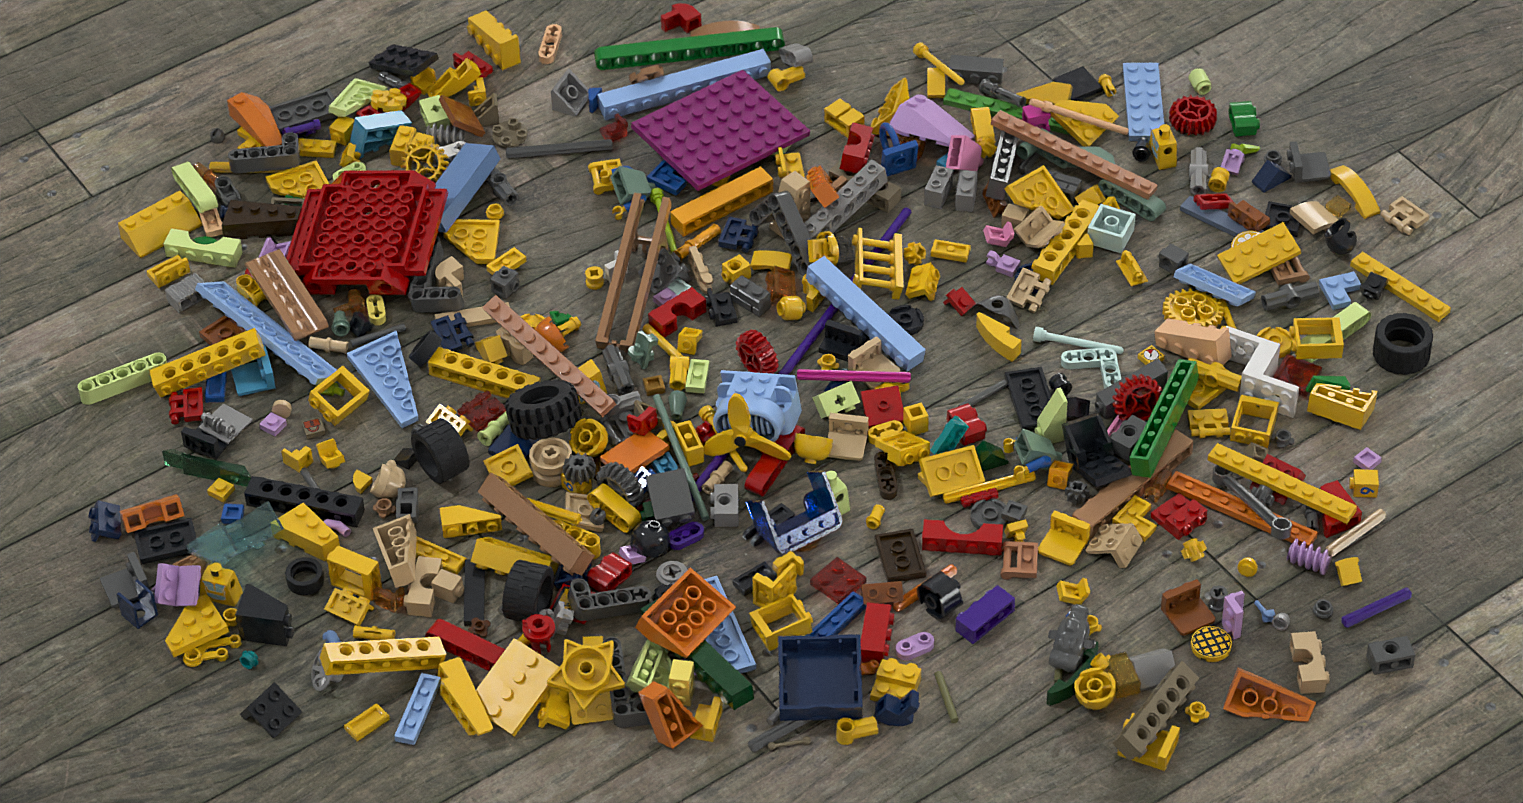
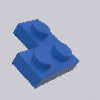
M663 160L647 176L648 183H654L655 186L676 196L687 185V180L677 176L678 172L666 160Z

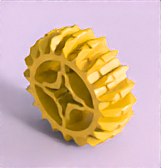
M423 140L421 146L418 142H415L416 148L410 145L409 149L411 151H404L407 158H401L405 164H401L400 167L405 170H412V162L414 161L417 163L416 172L423 176L426 173H433L428 179L437 182L447 169L444 166L449 165L448 161H444L448 158V155L444 154L445 150L443 148L439 149L440 146L438 144L433 146L432 141L426 144V141ZM422 152H429V154L426 153L424 157L417 156ZM435 155H436L437 158H438V168H437V169L433 167V161H434V156H435ZM420 162L427 163L430 168L423 167Z

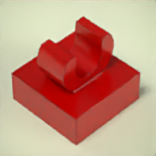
M706 420L695 428L703 447L708 439L716 435L712 425Z

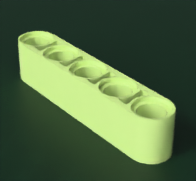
M189 161L171 167L175 181L200 213L218 207L214 193Z
M1357 302L1352 303L1334 316L1340 318L1343 340L1366 325L1371 318V312ZM1331 334L1307 335L1300 340L1301 344L1332 343ZM1304 359V360H1305L1306 362H1308V363H1312V362H1314V361L1317 360V359Z
M154 353L82 380L78 384L81 402L86 405L94 404L151 382L149 370L166 364V356L163 353Z

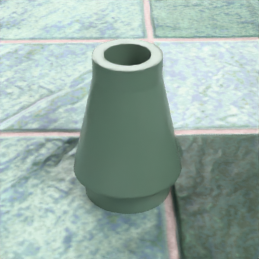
M336 311L331 329L335 335L340 337L345 336L349 332L350 324L343 311Z
M676 390L670 393L668 401L671 418L673 420H681L687 397L683 391Z

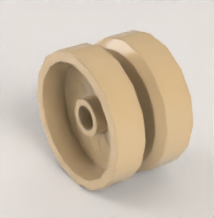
M546 438L539 440L531 447L529 454L531 471L534 475V481L539 485L545 487L562 485L561 473H563V465L565 459L569 458L570 454H572V449L567 442L559 438Z

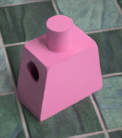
M951 135L946 168L956 171L969 170L977 172L984 162L983 158L980 157L981 146L966 135Z

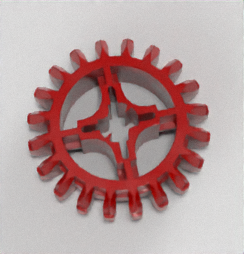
M1190 94L1189 97L1183 96L1182 99L1177 98V101L1173 102L1169 109V120L1172 127H1175L1176 131L1181 130L1182 134L1188 133V136L1190 134L1195 136L1197 134L1203 135L1204 132L1209 133L1210 129L1214 128L1217 122V109L1215 104L1211 103V100H1205V97L1199 98L1198 95L1192 97Z
M751 329L737 338V355L748 371L774 374L779 367V361L776 358L777 354L761 332Z
M1132 374L1131 380L1125 377L1126 382L1124 384L1119 382L1121 388H1115V392L1118 394L1112 396L1115 400L1112 403L1113 407L1116 408L1114 412L1119 415L1121 420H1128L1131 415H1134L1143 421H1148L1162 393V388L1150 376L1145 377L1143 374H1139L1137 377ZM1134 396H1136L1137 398H1139L1140 401L1142 402V404H1140L1139 402H1137L1136 399L1134 398Z

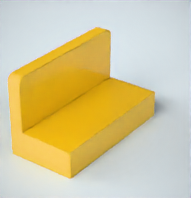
M714 696L712 705H698L695 719L701 722L703 727L689 736L690 738L709 742L714 741L723 711V702L720 697Z

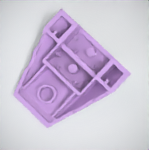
M915 95L900 104L889 123L898 134L909 137V134L920 136L919 140L923 141L926 138L936 140V144L947 147L950 145L951 135H966L972 140L975 139V135L924 95Z

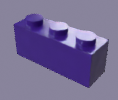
M995 586L992 590H988L981 599L974 601L966 611L957 615L955 631L970 643H976L1015 611V598L1000 586Z

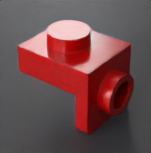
M963 287L957 291L952 289L945 295L947 299L943 302L944 305L950 302L960 316L976 304Z
M649 406L638 417L629 414L627 416L629 431L641 436H645L658 424L656 409Z

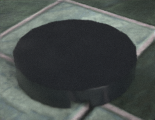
M911 305L896 306L888 314L909 335H914L923 328V313L918 308H911Z

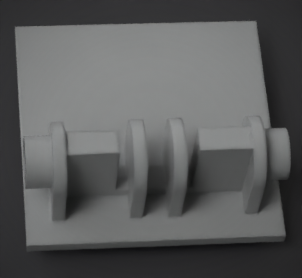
M222 404L213 414L204 412L201 416L203 423L198 428L229 444L253 419Z

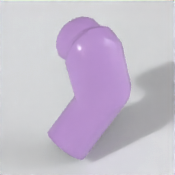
M331 519L323 521L330 529H335L344 537L349 536L351 533V529L341 521Z

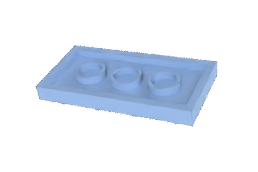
M1191 263L1177 269L1174 274V278L1179 279L1180 283L1191 284L1199 291H1207L1217 299L1229 301L1228 303L1233 306H1240L1254 299L1256 291Z

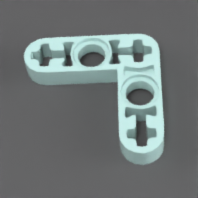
M1111 348L1065 351L1061 355V365L1065 369L1100 367L1104 389L1112 385L1111 380H1114V383L1121 380L1115 350ZM1090 356L1093 360L1087 361L1084 357ZM1106 369H1113V370H1115V372H1113V373H1108V372H1106L1105 370H1106Z

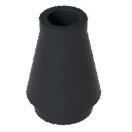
M1145 137L1138 139L1132 151L1133 157L1139 162L1146 161L1150 157L1148 139Z

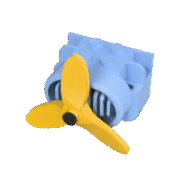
M721 370L722 383L717 388V410L713 418V425L718 434L705 442L704 454L707 456H719L732 452L738 447L749 446L773 457L790 460L791 454L776 444L775 441L780 435H787L793 432L802 411L795 375Z

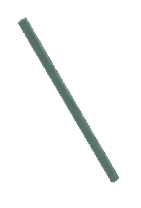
M659 394L653 396V400L681 469L685 468L688 486L703 521H706L710 517Z

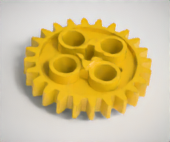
M1189 288V291L1182 289L1181 293L1175 291V294L1170 293L1169 297H1166L1165 302H1163L1162 315H1164V320L1174 319L1187 321L1190 325L1200 323L1203 327L1212 325L1216 326V328L1217 324H1221V320H1223L1224 307H1222V302H1218V299L1213 298L1212 294L1206 295V292L1192 291L1191 288Z

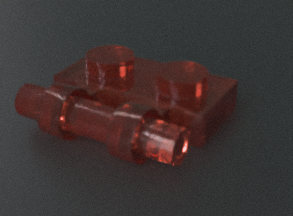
M488 390L477 394L470 402L466 401L457 410L460 416L465 413L468 414L465 418L470 421L469 425L477 432L487 427L490 421H496L506 411L505 405L495 397L490 401L487 400L491 397V393ZM481 405L478 409H474L476 406Z

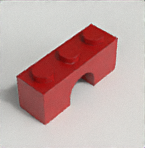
M690 287L648 313L649 324L665 338L678 330L677 316H687L693 321L706 312V299L694 288Z

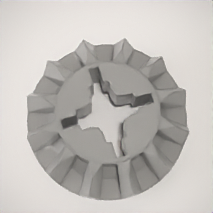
M678 561L665 562L656 571L657 580L660 581L661 585L674 584L688 569ZM670 571L675 575V578L669 576Z

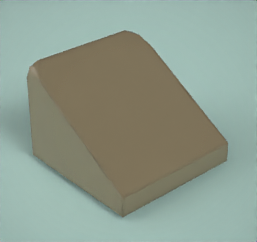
M1252 442L1244 449L1245 456L1263 463L1268 454L1267 448Z

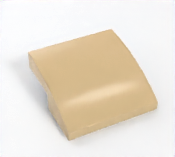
M1318 201L1305 202L1290 208V214L1313 235L1323 229L1327 231L1333 223L1338 221Z

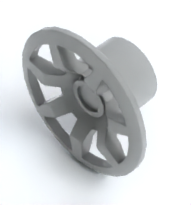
M322 649L315 657L311 674L312 685L317 691L324 690L330 681L340 682L344 675L325 674L320 660ZM318 660L321 663V666H316ZM315 670L320 671V674L315 676Z

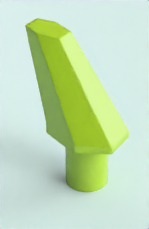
M1233 143L1230 149L1240 150L1245 155L1258 152L1260 147Z
M334 383L321 394L330 396L337 394L342 397L345 394V390L340 388L338 383Z

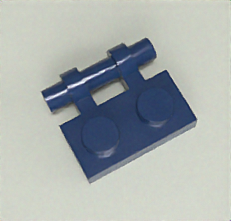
M728 217L719 238L718 247L736 250L738 245L743 246L742 252L748 253L749 249L753 247V239L758 235L759 225L754 226L752 224L748 226L745 219Z
M460 312L454 314L455 320L452 321L448 315L431 321L434 333L442 338L441 348L456 352L462 349L461 342L463 341L466 342L468 347H472L475 344L473 334L466 326V319L462 317ZM455 328H460L461 334L457 335Z

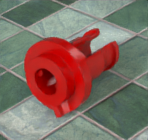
M534 614L523 620V634L530 640L531 649L541 655V642V644L546 646V651L550 652V638L555 633L553 619L546 615Z

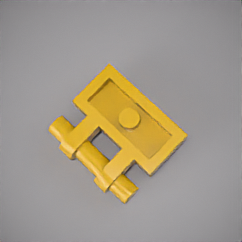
M1226 408L1188 410L1187 417L1191 437L1199 436V438H1205V436H1216L1217 438L1223 437V435H1230Z

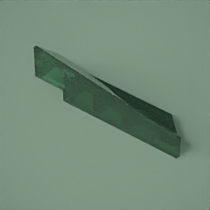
M175 449L162 451L165 466L183 469L186 475L211 480L221 478L231 484L246 487L252 477L243 465L193 456Z

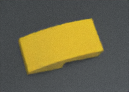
M927 68V98H944L945 73L938 68Z
M754 251L751 268L753 270L770 268L772 273L786 272L790 269L792 256L789 253L779 251Z

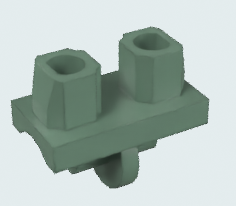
M643 331L637 332L635 345L628 349V355L631 356V360L639 363L642 369H646L649 361L654 360L655 354L652 347L658 344L659 339L653 333L647 335Z

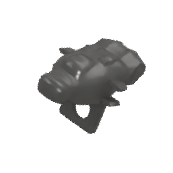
M1080 604L1072 605L1070 613L1062 620L1058 630L1049 631L1048 638L1055 640L1053 650L1050 653L1049 664L1055 669L1076 672L1081 665L1084 650L1095 648L1096 640L1089 639L1090 626L1087 622L1089 609L1086 606Z

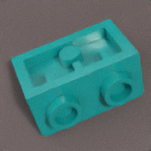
M954 416L945 425L940 436L934 441L930 451L937 455L954 450L969 426L958 416Z

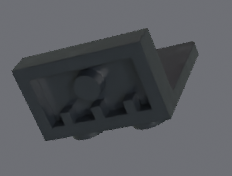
M184 427L181 431L185 448L216 460L229 445L198 427L196 429Z
M274 682L239 715L244 720L251 716L272 738H275L302 711Z

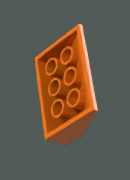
M690 567L641 616L635 628L651 642L687 658L727 618L736 606Z

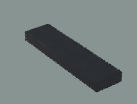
M465 560L464 626H471L473 618H479V620L484 621L485 569L476 567V563L471 562V560Z

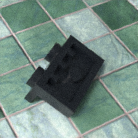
M707 288V296H704V298L706 299V307H710L708 309L710 320H714L715 326L738 323L730 293L713 294L711 288Z

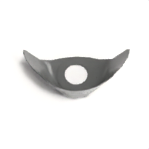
M992 296L973 306L983 305L995 313L1005 315L1011 319L1017 329L1019 327L1017 314L1010 300L1005 296ZM998 302L1004 305L1001 308H994L992 303Z

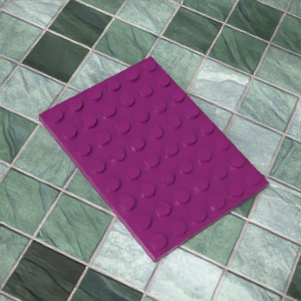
M744 70L738 71L631 123V128L697 191L778 152V147L784 149L810 136V130Z

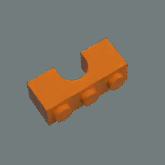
M177 494L120 511L127 533L146 528L148 524L157 521H170L185 516Z

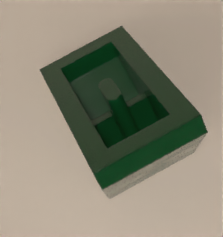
M983 440L975 448L982 472L1008 464V459L1002 449Z

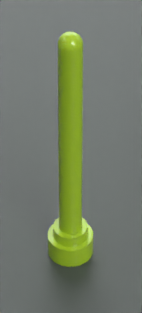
M654 188L651 190L649 197L651 202L656 204L659 213L662 198L665 196L661 188ZM667 221L665 233L672 254L677 249L669 221Z

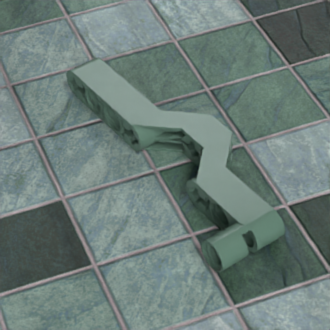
M1023 141L1016 147V153L1021 159H1027L1036 152L1061 168L1078 167L1026 141ZM1079 147L1115 164L1114 156L1100 147ZM1103 178L1098 183L1099 188L1105 195L1109 197L1114 196L1117 202L1148 221H1154L1166 210L1165 203L1155 195H1152L1147 200Z

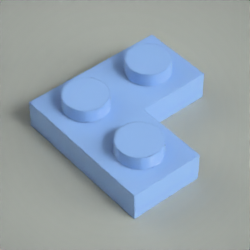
M1355 272L1319 279V286L1332 310L1351 305L1347 292L1360 290L1361 283Z

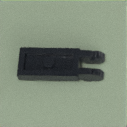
M780 503L753 522L744 531L742 536L746 540L752 538L750 543L757 547L763 543L765 538L767 539L794 520L795 513L783 503Z

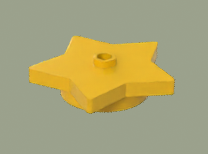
M565 639L563 663L547 679V684L571 692L583 712L587 711L600 693L625 688V682L612 666L614 642L608 641L592 646L581 645Z

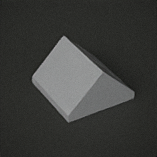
M569 68L551 90L552 110L575 117L589 99V89Z
M1164 648L1125 659V663L1140 692L1157 687L1168 671L1175 666L1172 651Z

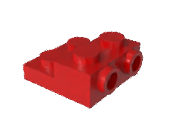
M1178 493L1152 511L1151 518L1179 540L1206 522L1208 510L1195 499L1189 501Z

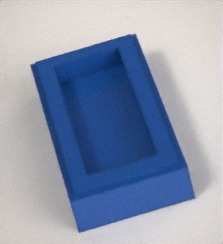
M227 371L206 380V403L225 402Z

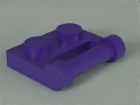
M315 119L312 122L295 127H286L281 133L282 136L289 132L296 133L297 136L301 134L309 136L315 134L316 130L321 129L319 119Z

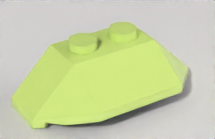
M647 639L625 686L636 693L653 681L669 688L672 661L667 655V649Z

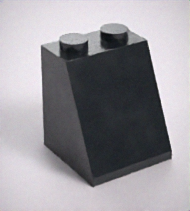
M246 584L235 614L241 640L287 646L289 639H292L294 635V627L291 626L292 615L289 614L288 605L253 585Z

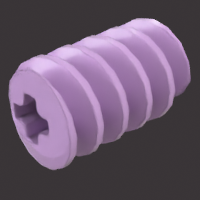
M1296 538L1289 548L1286 560L1290 559L1292 564L1298 561V566L1300 567L1305 564L1306 569H1310L1313 566L1314 572L1320 569V573L1325 575L1332 555L1328 556L1327 549L1322 554L1321 547L1313 551V544L1306 548V541L1298 545V539Z

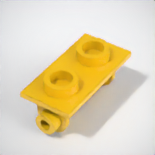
M1124 250L1121 253V259L1116 260V263L1130 286L1148 282L1132 253Z

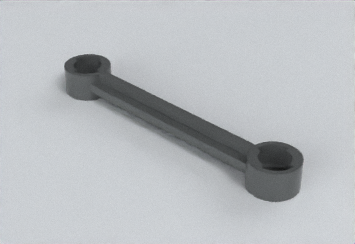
M1218 465L1213 468V482L1218 485H1226L1271 526V535L1277 539H1287L1290 537L1292 523L1289 519L1278 518L1232 476V471Z

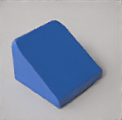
M589 88L588 90L590 113H594L598 108L597 94L602 93V88Z

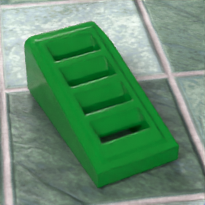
M1313 376L1306 387V391L1311 393L1316 383L1341 386L1343 390H1350L1351 385L1346 376Z

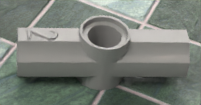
M1201 147L1191 150L1189 180L1190 193L1193 195L1206 194V181L1208 178L1207 154Z

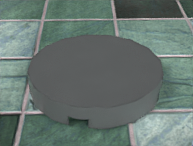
M983 499L976 502L971 508L970 519L972 524L977 529L983 523L1003 524L1004 529L1008 521L1001 519V513L1006 505L997 499L987 501Z

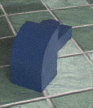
M912 689L902 699L886 693L875 703V719L889 726H906L911 724L914 713L920 705L918 702L919 692Z

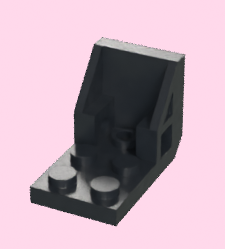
M1096 412L1062 424L1069 463L1073 464V470L1094 486L1099 487L1132 475L1131 468L1114 456L1112 441L1100 414Z

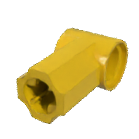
M802 66L790 67L782 71L776 68L769 72L767 78L774 88L781 92L787 89L790 83L804 79L805 72Z
M670 356L671 374L669 384L670 388L674 389V391L685 389L690 356Z
M873 716L857 720L842 718L837 722L836 740L842 745H849L857 738L878 734L877 721Z

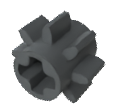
M1081 481L1069 482V488H1065L1067 501H1070L1072 504L1079 505L1085 503V498H1089L1090 490H1087V484Z
M1261 484L1259 488L1253 487L1251 494L1263 505L1272 506L1275 500L1272 495L1273 490Z

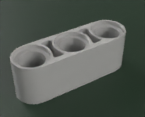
M795 43L779 48L781 60L785 64L798 67L813 62L812 52L806 46Z

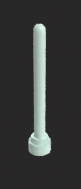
M1035 327L1034 342L1041 343V341L1049 340L1090 349L1111 348L1115 350L1116 354L1124 352L1123 347L1047 333V330Z

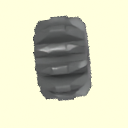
M577 453L575 456L570 454V457L565 459L563 473L567 481H571L572 484L578 482L581 485L582 482L589 483L590 479H594L596 464L592 457H588L586 453L583 455Z

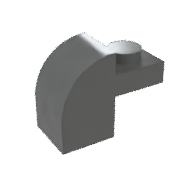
M418 487L398 488L396 519L410 514L413 524L419 522Z

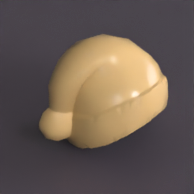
M389 460L386 464H382L380 472L370 489V493L375 497L391 499L398 496V488H405V473L401 468L397 467L394 460Z

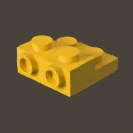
M907 431L875 439V447L888 453L887 460L895 463L897 466L910 465L913 462H919L918 460L930 456V442Z
M894 658L882 659L876 673V681L870 694V700L877 702L886 693L902 699L912 689L917 691L921 681V668H918L914 663L901 664Z

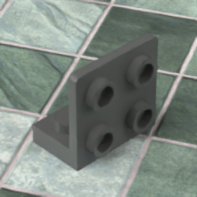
M135 552L127 554L128 563H125L126 569L100 578V582L113 608L119 606L118 592L130 602L139 599L135 580L138 579L149 589L147 578Z

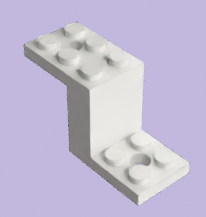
M1226 326V328H1229L1232 355L1229 360L1246 366L1242 372L1240 396L1246 395L1279 402L1278 413L1293 418L1296 414L1299 387L1273 378L1278 368L1280 344Z

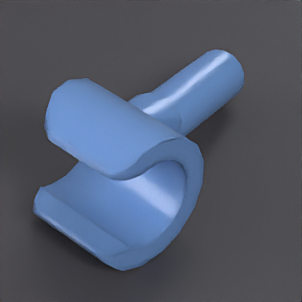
M1256 600L1254 604L1262 613L1263 622H1272L1273 616H1275L1274 609L1266 610Z

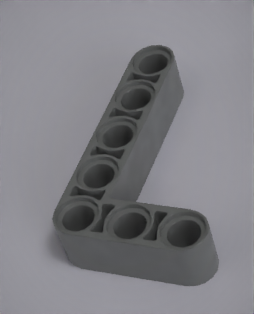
M782 191L770 194L751 210L749 215L750 221L754 226L776 220L799 273L804 276L807 273V267L814 263L809 262L807 240H811V237L790 192Z
M436 236L426 276H413L408 293L412 308L418 313L456 312L465 306L458 287H435V270L442 262L444 250L438 236Z
M609 637L603 643L608 641L614 642L612 666L626 685L627 679L621 642L618 638ZM627 686L610 691L613 722L617 727L627 728L651 724L641 698L630 699Z

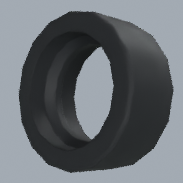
M432 330L428 331L413 348L409 359L419 367L423 366L438 349L442 338Z
M298 558L290 562L286 567V582L288 588L295 594H313L320 590L324 584L322 565L313 558ZM302 571L316 573V576L310 581L299 582L293 579L296 574Z

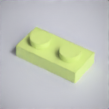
M690 360L685 386L686 392L705 393L710 367L709 360Z

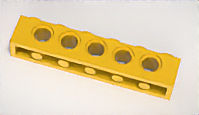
M1083 199L1078 206L1075 205L1072 214L1065 219L1063 231L1054 236V238L1051 237L1048 246L1042 249L1039 258L1035 259L1032 263L1031 269L1033 272L1040 274V281L1043 282L1045 278H1048L1052 281L1050 285L1056 282L1076 255V244L1084 234L1088 233V227L1099 205Z
M253 328L149 371L153 387L161 398L169 395L171 392L179 391L265 356L266 353L260 335Z
M438 347L428 361L429 375L506 399L519 388L522 389L528 384H534V382H541V378L535 375L526 374Z
M440 637L324 643L320 654V660L326 675L438 669L439 663L444 662L446 657Z

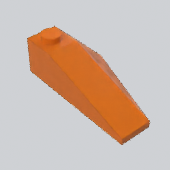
M241 92L227 100L230 116L263 147L282 145V136L271 110L259 97Z
M1238 668L1230 685L1223 709L1242 717L1308 722L1316 702L1258 675Z

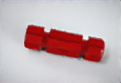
M990 488L988 491L983 490L971 493V496L964 495L961 496L960 502L963 507H968L983 499H986V501L988 499H997L998 491L996 488Z

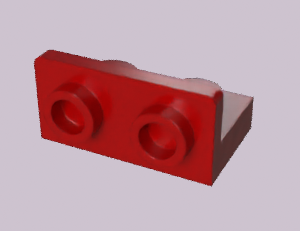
M470 51L462 56L456 52L453 54V65L456 69L468 58L477 64L481 72L478 78L483 77L484 79L493 72V66Z

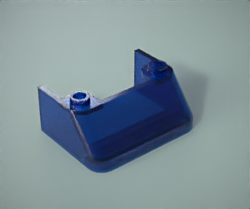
M825 471L807 472L813 490L804 496L803 504L806 511L776 526L773 519L769 516L764 501H746L756 531L777 553L787 554L790 551L793 552L841 527L842 515Z

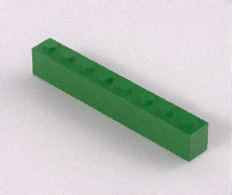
M1178 359L1130 455L1133 476L1152 477L1199 380L1197 361Z

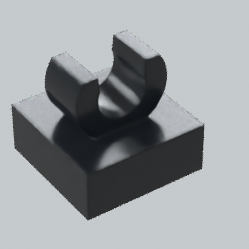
M354 312L350 321V330L357 337H361L367 331H371L374 324L370 323L368 318L361 312Z

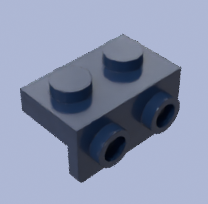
M98 500L95 506L90 508L88 514L89 519H91L89 527L91 540L96 542L99 536L119 539L121 536L120 505Z

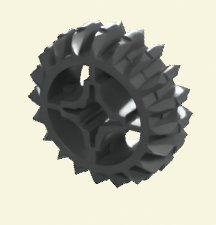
M610 462L597 473V485H608L634 508H637L643 501L645 496L643 494L644 489L641 488L642 484L638 482V478L629 471L628 467L625 468L623 464L617 462Z

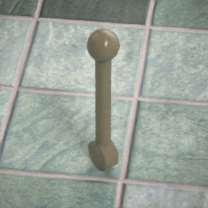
M805 736L802 740L782 743L770 742L768 748L774 750L776 747L796 744L809 745L810 738Z

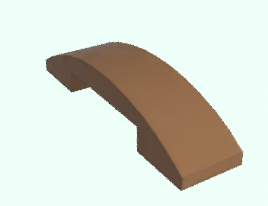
M720 21L698 27L690 32V36L760 29V27L744 21Z

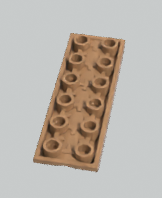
M280 249L245 263V266L294 341L329 327L326 318Z

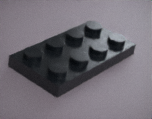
M392 44L382 53L375 55L374 59L369 62V65L372 69L415 77L436 62L439 57L436 52Z

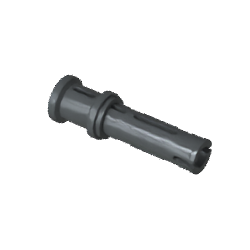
M989 79L982 80L979 85V92L988 94L993 99L1000 98L1021 108L1026 104L1025 97L1003 89L1001 84H994Z

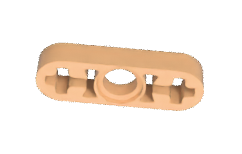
M551 24L545 30L538 52L539 61L543 64H550L555 60L562 38V28L557 24Z

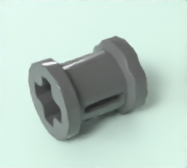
M1220 585L1213 586L1210 589L1211 599L1208 603L1209 608L1214 612H1222L1224 598L1228 596L1227 589Z

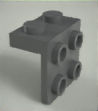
M1297 141L1290 142V149L1286 151L1287 160H1290V173H1293L1295 183L1331 178L1325 152L1300 154Z
M665 248L659 252L650 287L654 294H658L667 288L677 277H680L687 284L692 280V277L688 274L690 272L688 267L684 263H679L681 259L675 252L671 254ZM645 265L638 271V274L641 278L643 276Z

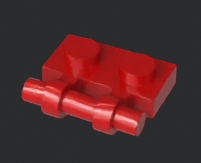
M202 387L183 389V395H178L177 392L170 393L169 406L171 410L169 411V418L172 424H178L180 417H184L185 422L202 420L201 416L204 413Z

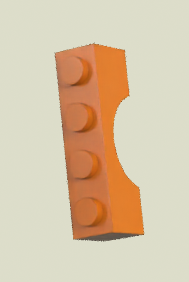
M821 165L818 167L814 166L807 172L806 178L810 181V189L824 208L839 198L837 191L832 186V179Z

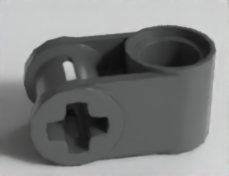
M219 176L215 179L216 195L221 205H225L227 208L230 200L242 201L238 190L234 187L229 177Z

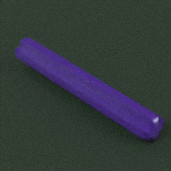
M1405 587L1343 616L1341 622L1344 627L1348 628L1410 599L1412 592L1409 588Z

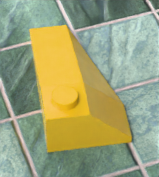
M905 77L891 87L884 100L886 103L878 110L879 117H875L871 122L870 127H873L872 134H879L881 124L884 122L890 123L899 105L909 99L908 82Z

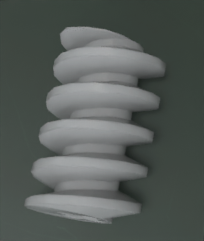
M434 123L432 128L428 125L426 134L434 136L435 144H440L441 147L465 140V131L460 129L458 132L455 126L453 131H451L450 125H447L446 130H444L443 124L437 129V125Z

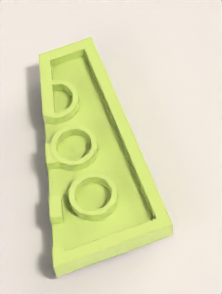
M354 78L329 105L328 112L338 117H346L371 103L373 90L385 91L388 90V87Z

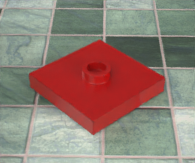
M898 385L860 392L865 417H869V429L893 420L903 423V404Z

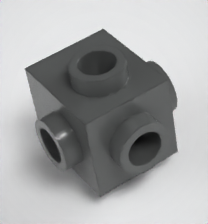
M502 266L490 278L491 292L507 299L520 286L518 272Z

